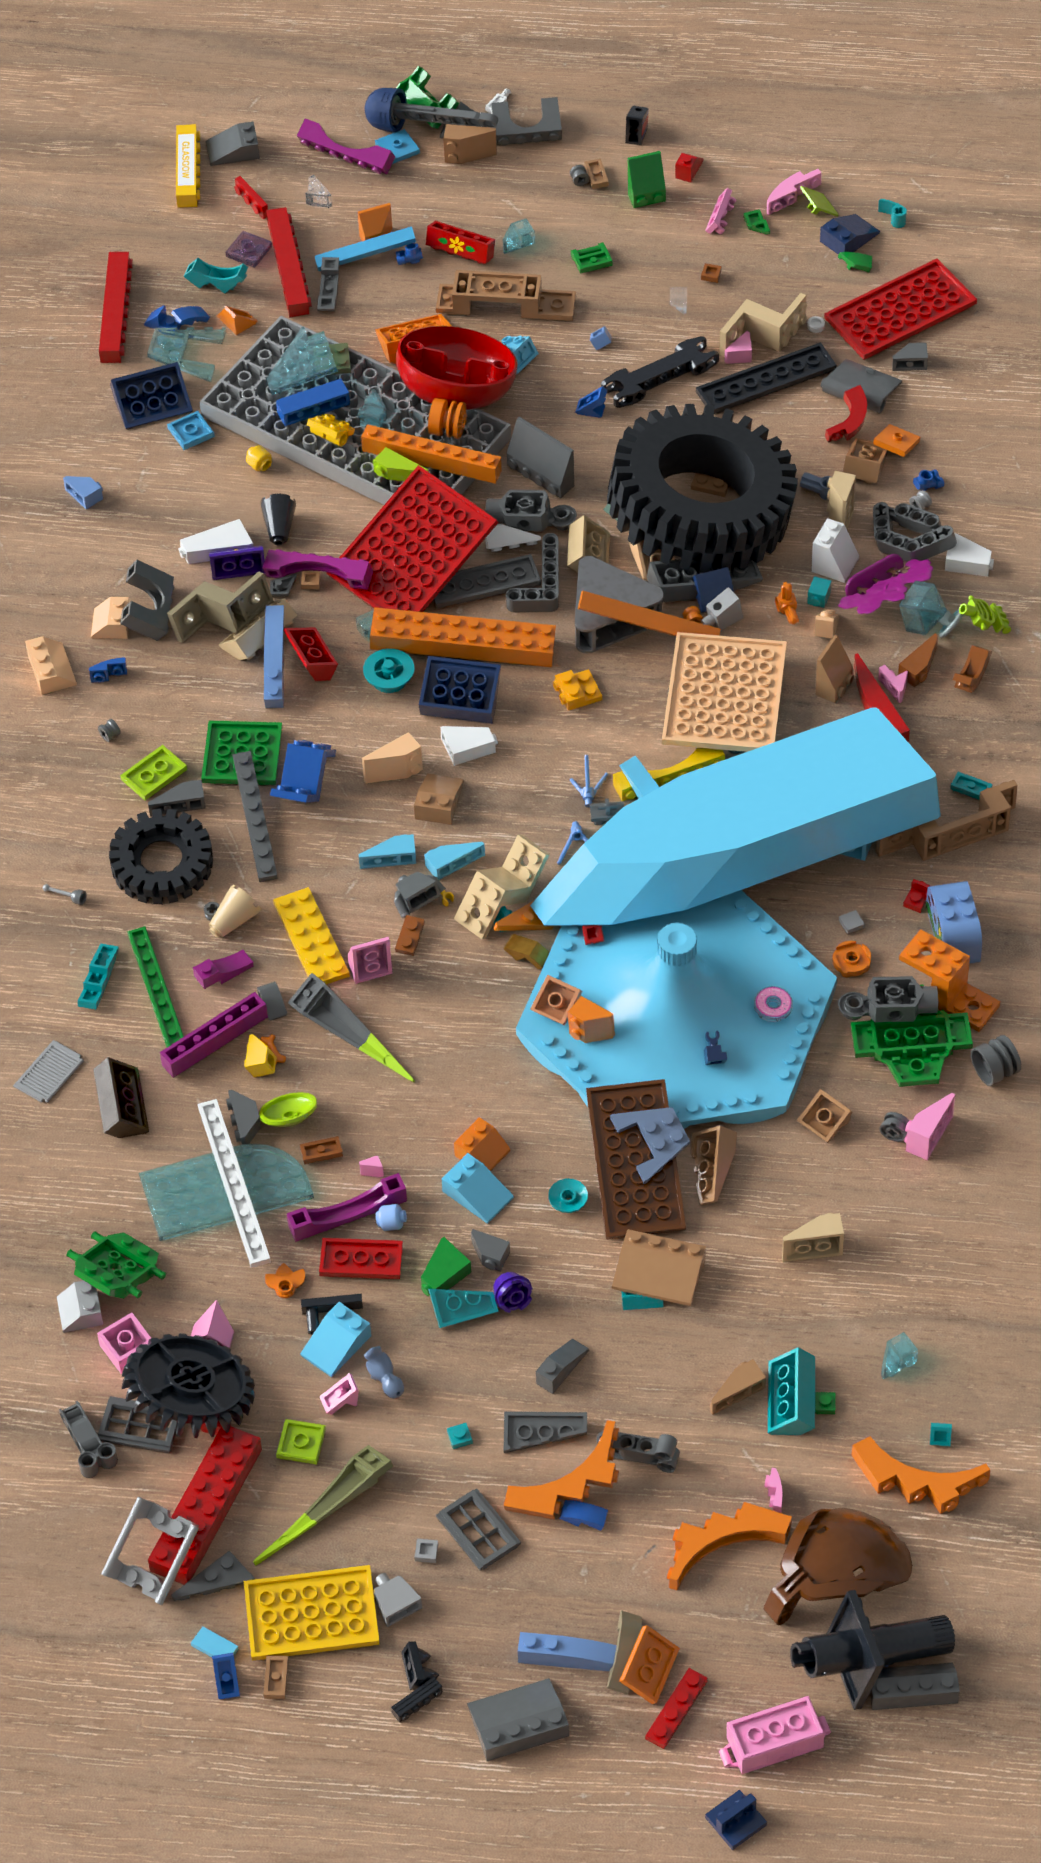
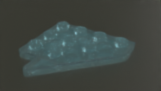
M304 327L299 330L266 378L272 395L338 372L324 331L307 336Z

